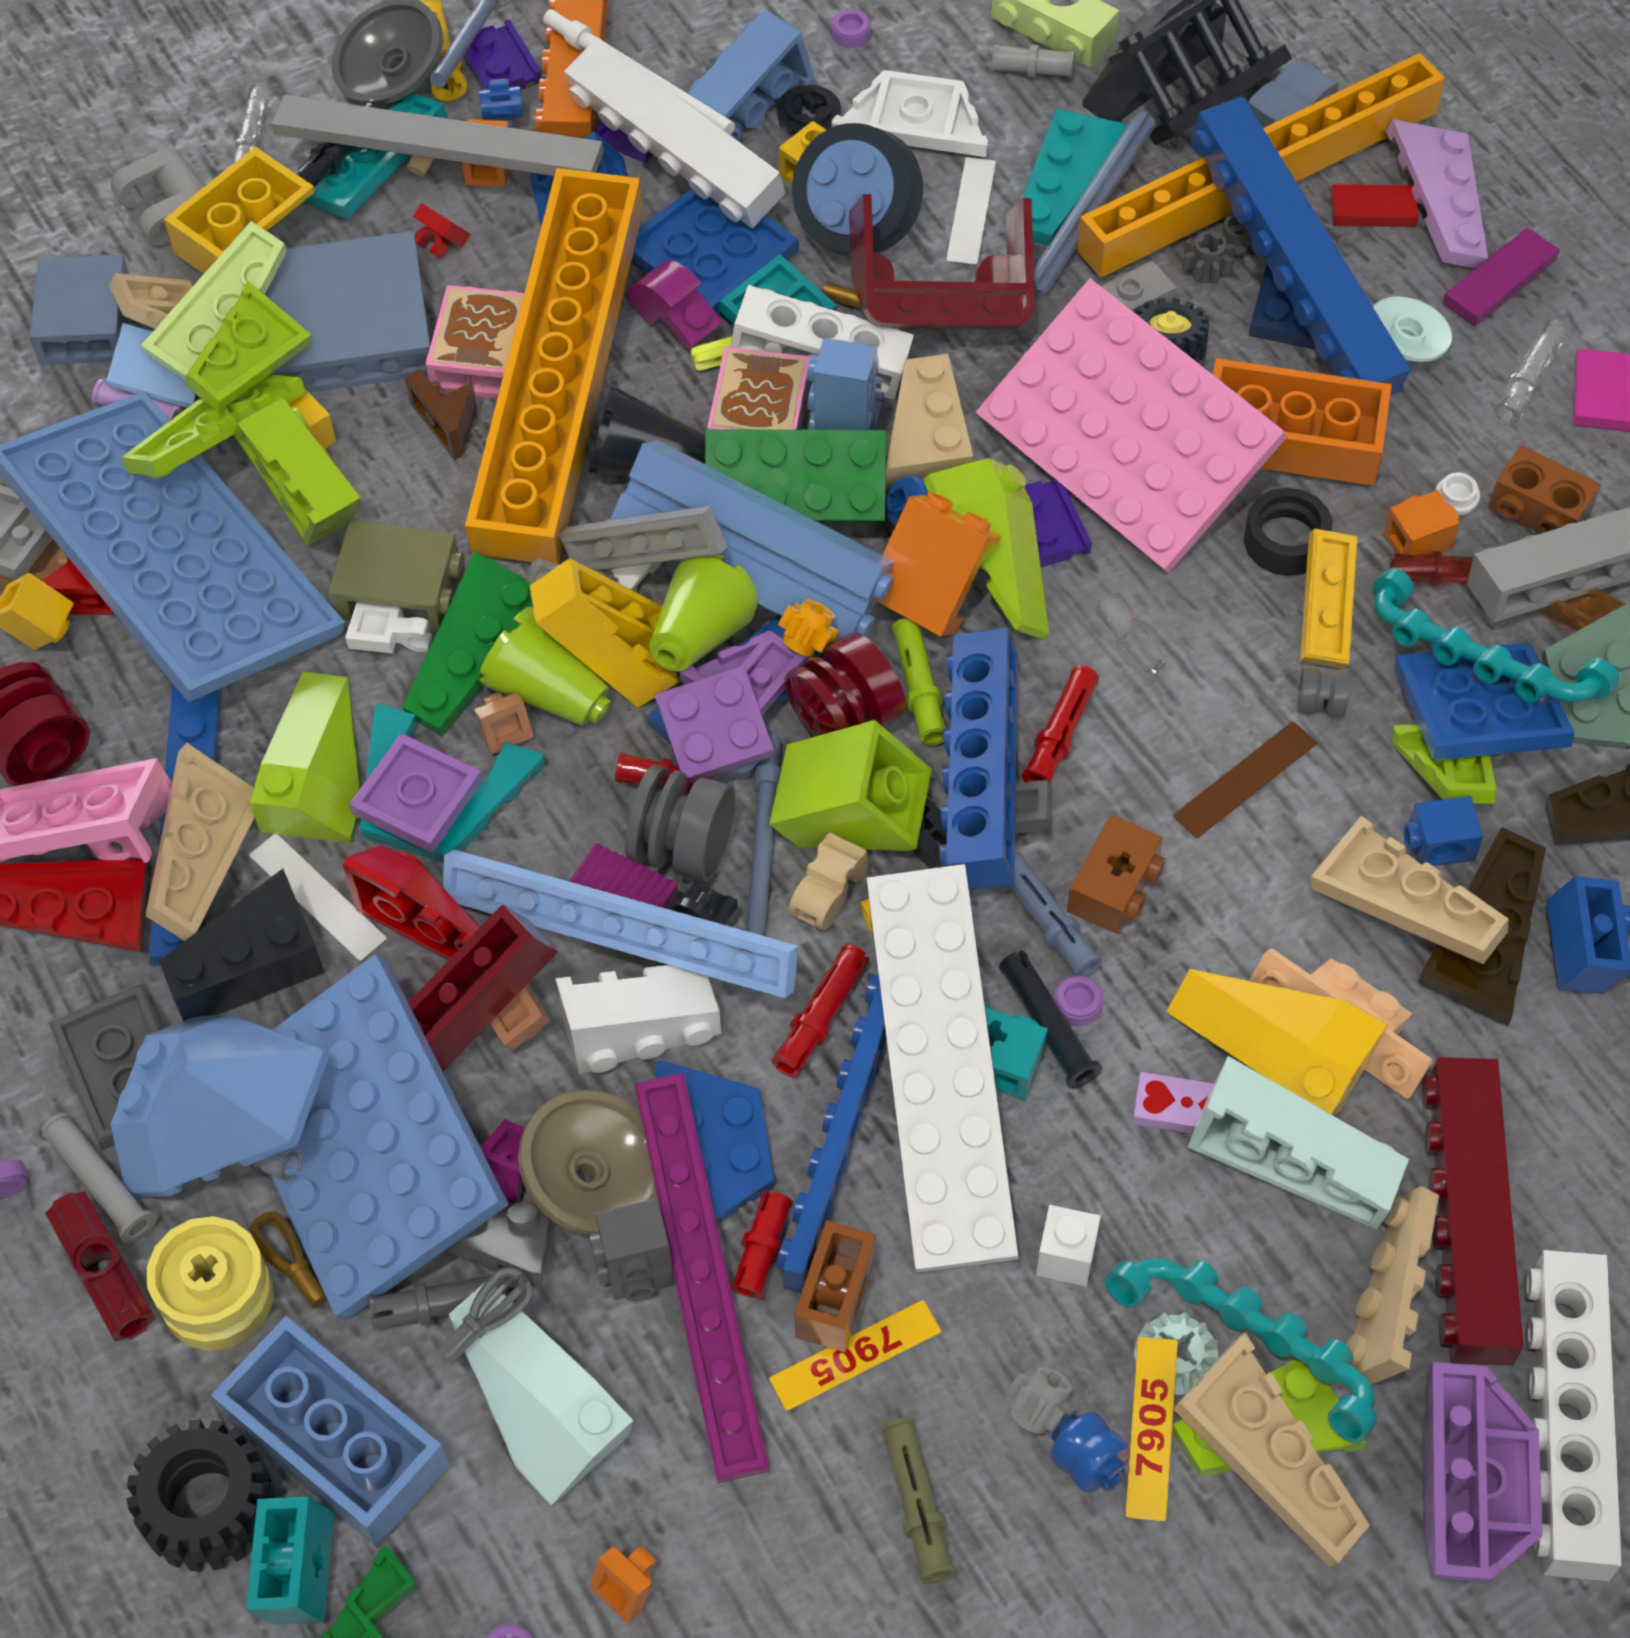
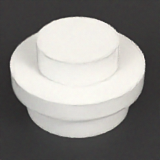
M1451 473L1442 479L1436 487V490L1439 491L1445 502L1452 505L1458 515L1469 514L1478 506L1480 500L1479 488L1476 481L1465 473Z

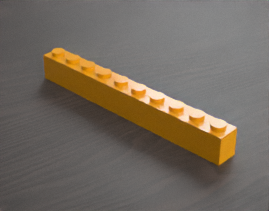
M1418 53L1263 129L1293 178L1298 182L1388 138L1386 129L1392 119L1418 123L1437 114L1445 77L1421 53ZM1202 157L1080 216L1077 252L1096 274L1102 278L1232 214V206L1223 190L1218 189L1214 184L1211 170Z

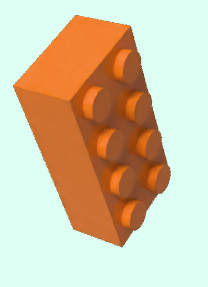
M1219 358L1215 359L1213 375L1280 427L1288 436L1260 469L1375 486L1383 454L1392 384Z

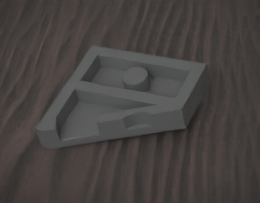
M508 1202L509 1205L445 1250L463 1259H474L481 1266L492 1271H497L503 1267L515 1268L528 1278L531 1287L541 1288L552 1220L534 1202Z

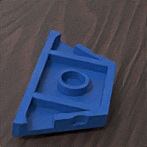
M655 1061L657 1078L684 1073L715 1220L719 1219L723 1222L738 1212L742 1204L747 1201H755L760 1197L761 1192H768L774 1188L760 1089L667 1061Z

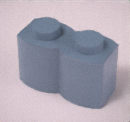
M1300 58L1290 63L1275 80L1261 87L1252 96L1248 104L1261 126L1265 128L1337 93L1339 83Z

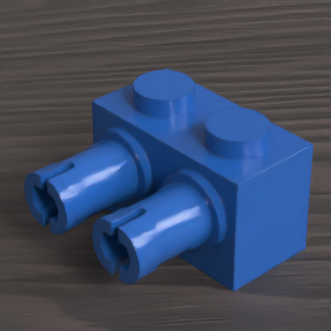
M1574 876L1546 900L1558 986L1560 990L1604 994L1623 978L1630 979V949L1627 936L1630 935V906L1622 904L1619 881Z

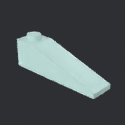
M484 1283L449 1313L454 1330L463 1323L462 1319L469 1314L472 1302ZM496 1286L491 1290V1292L488 1294V1296L486 1297V1299H487V1298L492 1294V1292L497 1288ZM503 1293L487 1310L484 1316L506 1297ZM512 1302V1303H511L507 1308H505L500 1314H502V1313L505 1312L507 1309H509L514 1303ZM520 1311L505 1324L493 1330L485 1331L486 1333L481 1338L478 1337L464 1352L485 1395L494 1421L500 1429L515 1468L552 1507L630 1435L633 1420L591 1375L524 1312Z

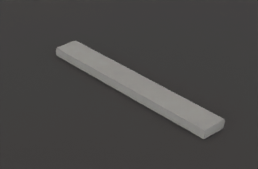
M290 95L283 96L271 123L275 135L555 176L556 168L596 173L603 155V143L597 140Z

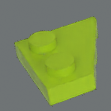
M1393 725L1392 744L1443 800L1471 796L1473 804H1494L1497 789L1490 755L1433 760L1418 725Z

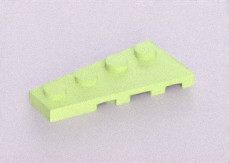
M250 221L141 344L144 353L186 381L187 373L209 339L215 336L223 324V318L230 307L233 308L240 298L241 291L247 281L264 295L266 294L287 253L284 242Z

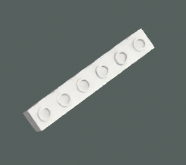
M1543 1250L1535 1267L1528 1268L1525 1283L1527 1299L1534 1300L1535 1317H1530L1528 1321L1527 1345L1529 1349H1536V1367H1531L1528 1388L1530 1399L1537 1400L1538 1418H1533L1532 1422L1539 1429L1543 1535L1533 1545L1534 1554L1543 1559L1544 1576L1610 1581L1621 1567L1607 1255ZM1564 1304L1571 1307L1575 1311L1577 1318L1563 1316L1555 1305ZM1564 1353L1572 1356L1578 1362L1580 1368L1572 1369L1566 1367L1560 1362L1557 1354ZM1559 1404L1574 1406L1579 1411L1582 1419L1573 1420L1566 1417L1561 1412ZM1561 1455H1571L1581 1462L1584 1472L1569 1470L1563 1464ZM1572 1507L1580 1511L1585 1518L1586 1525L1579 1526L1569 1522L1564 1516L1562 1508Z

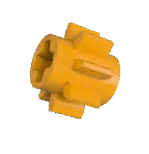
M804 599L801 605L795 603L793 607L788 605L778 623L779 626L786 629L782 639L784 644L796 653L807 657H812L816 650L822 653L824 649L833 644L839 633V630L831 626L835 615L828 607L812 599Z

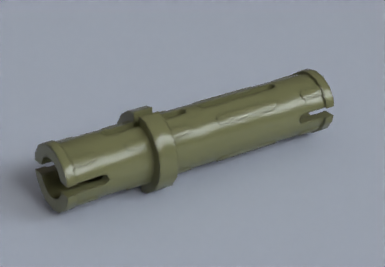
M909 1417L898 1418L885 1423L882 1426V1432L887 1442L895 1481L906 1516V1521L902 1525L906 1538L912 1539L921 1571L922 1583H940L955 1575L943 1533L947 1526L945 1515L942 1512H938L928 1471L917 1438L914 1419ZM905 1456L909 1457L917 1491H914L912 1488ZM919 1509H922L932 1542L931 1545L927 1544Z

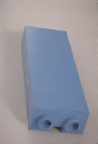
M659 440L642 444L629 474L631 480L626 491L621 493L610 520L711 506L727 544L726 549L720 554L724 556L721 561L733 568L738 564L746 570L756 586L759 598L758 604L782 616L788 605L793 607L795 603L801 605L804 599H812L828 607L835 615L831 626L839 630V633L833 643L850 632H859L863 636L868 637L875 622V617L870 614L877 599L883 601L891 589L894 576L889 573L895 561ZM684 559L675 560V561L681 563Z

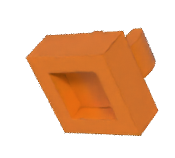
M612 1546L598 1558L589 1588L629 1624L644 1609L653 1583L650 1580L652 1574L648 1571L656 1565L657 1559L642 1546L637 1548L628 1558Z

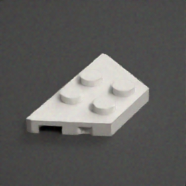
M883 70L872 81L871 87L862 90L853 99V107L843 117L836 115L831 123V127L845 123L870 125L894 134L907 146L982 157L987 155L988 140L986 135L982 136L978 126V116L974 106L969 103V93L964 81Z

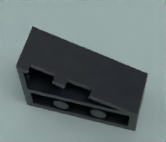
M283 868L159 960L183 1021L199 1016L219 1015L324 973L316 946Z

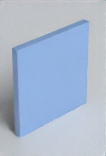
M123 323L105 385L136 394L145 391L150 398L186 408L194 403L196 394L185 385L186 381L144 353L141 344L153 331Z

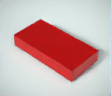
M1332 184L1330 198L1333 226L1416 227L1419 215L1417 202L1411 191L1414 185Z

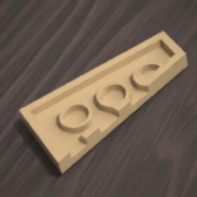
M188 743L178 751L145 915L183 941H186L197 932L255 818L250 805L254 788Z

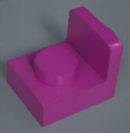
M504 1119L480 1148L507 1202H520L523 1181L519 1169L518 1152L521 1136L525 1128Z

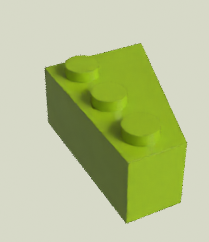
M281 398L237 423L234 437L306 547L347 525L349 520H353L361 497L331 460L323 446L310 433L307 422L298 408H291L286 400Z

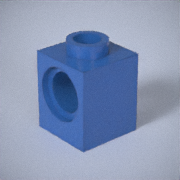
M1471 796L1415 803L1409 823H1405L1403 827L1405 846L1408 851H1414L1417 862L1422 865L1425 862L1430 863L1432 866L1475 861L1483 839Z

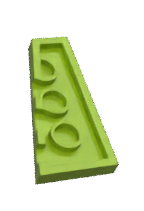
M270 374L218 413L200 398L121 457L127 473L146 475L149 478H160L168 475L174 468L234 435L237 423L281 398H284L289 404L306 394L302 379L299 377Z

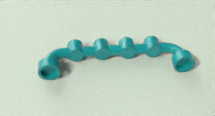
M1389 568L1385 570L1373 583L1375 611L1382 620L1393 626L1392 633L1398 643L1411 647L1420 638L1434 644L1432 650L1436 659L1446 665L1454 664L1460 657L1474 662L1473 669L1475 675L1485 683H1495L1502 675L1516 681L1515 690L1518 696L1527 702H1536L1543 694L1564 702H1580L1590 698L1602 700L1607 698L1619 684L1618 671L1610 662L1604 659H1590L1577 673L1576 683H1566L1554 678L1552 671L1543 664L1537 663L1529 667L1513 660L1510 652L1500 645H1492L1487 648L1471 641L1469 634L1460 627H1451L1446 630L1431 623L1426 613L1419 609H1410L1408 612L1399 609L1414 592L1412 580L1400 569Z
M1148 1258L1140 1260L1135 1264L1121 1261L1105 1277L1104 1284L1107 1292L1116 1302L1125 1307H1135L1149 1293L1151 1289L1149 1279L1165 1280L1175 1286L1177 1293L1186 1302L1191 1304L1203 1302L1218 1311L1223 1322L1234 1330L1246 1328L1263 1338L1267 1348L1275 1355L1280 1357L1292 1355L1309 1365L1311 1373L1319 1381L1325 1384L1337 1382L1351 1391L1352 1395H1343L1328 1412V1421L1331 1428L1344 1440L1360 1443L1376 1426L1377 1418L1373 1411L1375 1405L1374 1389L1368 1378L1350 1365L1353 1361V1354L1346 1344L1337 1339H1329L1321 1348L1305 1339L1308 1333L1307 1326L1297 1315L1284 1312L1274 1321L1259 1312L1263 1307L1262 1300L1249 1287L1240 1286L1232 1295L1215 1286L1219 1280L1218 1274L1207 1262L1197 1260L1186 1269L1178 1263L1165 1258Z

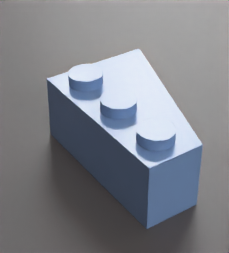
M823 337L819 355H811L807 371V381L814 382L810 387L808 397V409L814 410L811 414L808 430H876L885 398L884 392L875 391V388L881 389L882 386L881 377H876L880 368L876 346Z

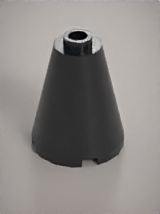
M610 387L588 472L598 475L629 476L642 444L659 440L705 464V434L619 388Z

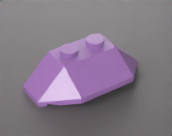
M1432 1362L1423 1430L1424 1541L1434 1578L1490 1583L1543 1536L1539 1429L1517 1402L1496 1382L1497 1378L1487 1366Z

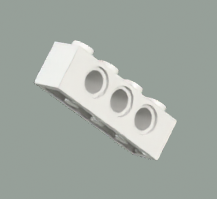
M748 285L734 324L731 348L811 357L812 354L819 355L823 337L876 346L880 366L876 377H881L882 386L881 389L875 388V391L884 392V397L895 400L903 374L905 359L908 358L914 334L900 331L893 327H879L870 321L860 319L851 314L840 313L817 306L811 302L800 301L777 294L771 290Z

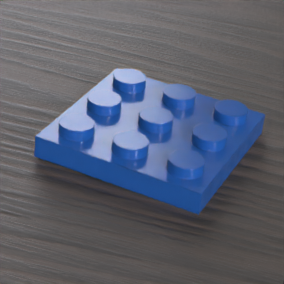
M691 189L639 228L631 261L647 273L665 260L680 263L690 270L702 283L697 290L718 315L720 313L719 303L721 299L779 254L786 260L799 251V239L766 215L753 229L741 220L734 222L721 211L719 203L711 197L703 199Z
M1531 643L1500 645L1510 652L1513 660L1529 667L1533 664H1541ZM1433 652L1396 655L1394 670L1433 760L1572 747L1575 732L1559 700L1543 694L1538 701L1533 703L1527 702L1516 693V681L1502 675L1495 683H1485L1475 675L1473 669L1474 662L1460 657L1452 665H1446L1438 661Z

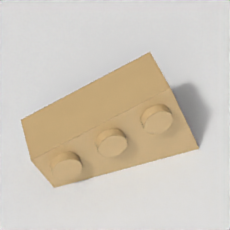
M948 354L905 359L886 464L885 501L890 488L901 477L915 475L924 479L928 474L973 462V452Z

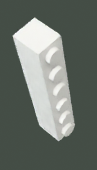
M597 37L564 71L570 86L568 93L579 106L584 109L590 106L598 112L599 118L607 127L613 131L619 128L626 133L630 142L640 152L644 154L648 151L658 158L659 163L668 173L673 176H677L679 173L687 179L690 187L697 195L703 199L711 197L719 203L721 211L732 221L738 222L741 220L753 229L785 195L779 171Z

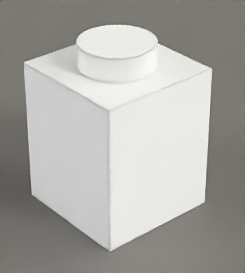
M1049 1205L1039 1251L1036 1276L1087 1287L1100 1215Z

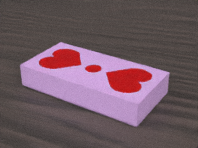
M1140 1072L1132 1124L1193 1134L1214 1084Z

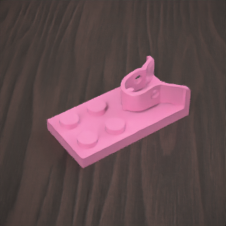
M155 758L0 789V862L9 858L30 854L41 855L51 850L87 844L93 856L98 859L125 860L129 857L142 859L144 863L149 862L152 851L140 831L150 827L154 821L166 813L172 782L159 760ZM117 842L123 849H115L110 843Z

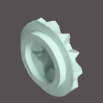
M1164 1312L1150 1323L1146 1322L1138 1338L1149 1337L1177 1340L1178 1345L1181 1342L1190 1341L1186 1352L1190 1362H1185L1179 1357L1177 1358L1174 1395H1186L1218 1359V1340L1214 1339L1208 1331L1206 1322L1199 1323L1190 1318L1186 1312L1181 1315H1168ZM1138 1338L1134 1349L1135 1362L1137 1360Z

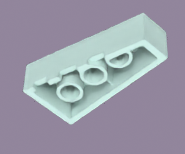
M1229 1056L1207 1097L1187 1146L1190 1149L1376 1230L1391 1210L1409 1161L1408 1158L1396 1152L1391 1146L1378 1142Z

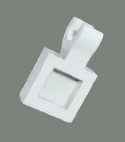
M357 602L345 639L349 649L393 654L396 642L416 652H428L433 635L426 633L428 620L418 617L404 618L401 607Z

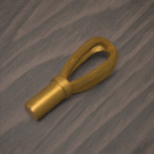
M276 1211L265 1212L255 1218L250 1224L249 1230L262 1256L274 1268L286 1274L290 1281H293L312 1308L322 1305L327 1300L320 1282L309 1269L310 1264L303 1258L297 1238L285 1218ZM270 1224L279 1230L293 1254L294 1262L292 1264L274 1251L262 1237L260 1232L263 1225Z

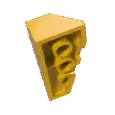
M1189 969L1166 1011L1259 1074L1331 1115L1340 1112L1389 1025L1345 999L1325 997L1300 992L1295 989L1276 987L1195 969Z

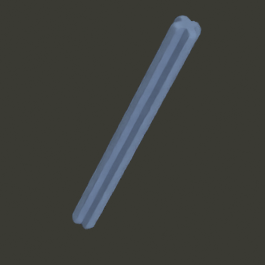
M1140 111L1139 114L1134 115L1034 267L1035 297L1039 298L1049 291L1077 248L1080 216L1105 205L1156 127V120L1150 117L1148 112Z

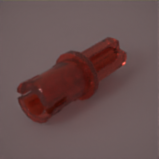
M1433 551L1431 555L1393 553L1390 559V568L1402 570L1412 581L1430 582L1431 586L1438 587L1440 582L1467 583L1474 557L1442 556L1440 551Z

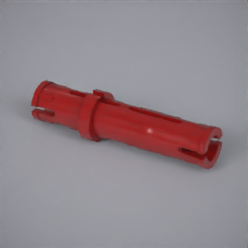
M1076 665L1075 668L1071 669L1067 683L1045 729L1040 730L1034 739L1035 750L1026 769L1022 773L1024 782L1048 780L1051 786L1053 776L1060 761L1066 759L1071 751L1072 744L1070 740L1095 686L1098 685L1099 676L1095 670L1085 665Z
M844 944L841 947L835 961L824 975L806 1007L801 1013L794 1015L790 1022L791 1030L787 1038L771 1059L772 1064L777 1065L775 1068L782 1074L792 1078L799 1077L813 1050H815L817 1045H822L829 1036L827 1029L851 992L858 977L869 964V957L865 956L866 953L859 947L852 944Z

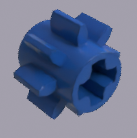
M508 78L489 80L490 89L479 90L482 120L508 121L509 128L514 127L513 118L523 117L520 86L509 87Z

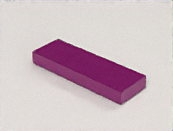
M1526 227L1447 291L1444 295L1443 304L1476 327L1555 262L1560 249Z

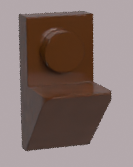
M420 369L406 375L405 381L411 406L454 460L460 458L477 411L473 384L471 382L445 395L437 381L431 383Z

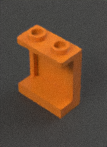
M929 491L927 496H909L883 553V556L895 561L889 573L894 576V581L883 601L877 599V602L942 637L958 633L964 617L958 614L960 607L989 546L998 545L1001 535L990 530L992 523L989 520L971 512H967L964 516L951 509L953 505L951 500Z

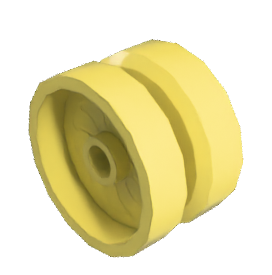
M214 1216L186 1221L171 1229L154 1247L147 1265V1289L170 1332L187 1346L206 1351L232 1348L251 1338L268 1318L274 1301L273 1278L251 1233L234 1221Z

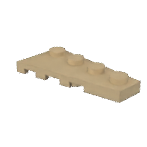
M1360 816L1311 876L1312 890L1482 964L1485 963L1508 933L1509 919L1464 887L1457 886L1454 888L1441 878L1440 870L1428 862H1425L1423 865L1405 853L1404 845L1391 836L1388 839L1380 836L1374 831L1373 824Z
M1423 1186L1401 1197H1396L1390 1212L1384 1219L1385 1224L1388 1225L1383 1242L1379 1244L1371 1258L1370 1268L1374 1270L1369 1287L1363 1292L1357 1303L1356 1314L1359 1316L1355 1332L1346 1342V1345L1353 1354V1361L1350 1365L1367 1377L1371 1385L1406 1371L1410 1367L1412 1353L1403 1349L1405 1334L1411 1336L1416 1332L1419 1313L1410 1309V1303L1424 1285L1426 1270L1417 1266L1418 1259L1423 1257L1430 1248L1439 1198L1438 1194Z
M1243 1333L1235 1339L1173 1410L1330 1568L1344 1558L1370 1525L1331 1464L1324 1465L1310 1443L1313 1436L1302 1419L1299 1421L1295 1420L1279 1395L1283 1392L1282 1388L1271 1372L1268 1374L1264 1372L1252 1353L1256 1348L1247 1334Z

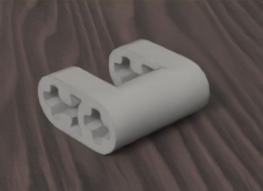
M174 148L159 150L123 167L116 172L111 180L112 191L122 205L128 208L142 206L158 197L166 195L167 199L146 209L139 219V227L149 242L154 246L161 247L171 244L164 218L205 187L179 151Z

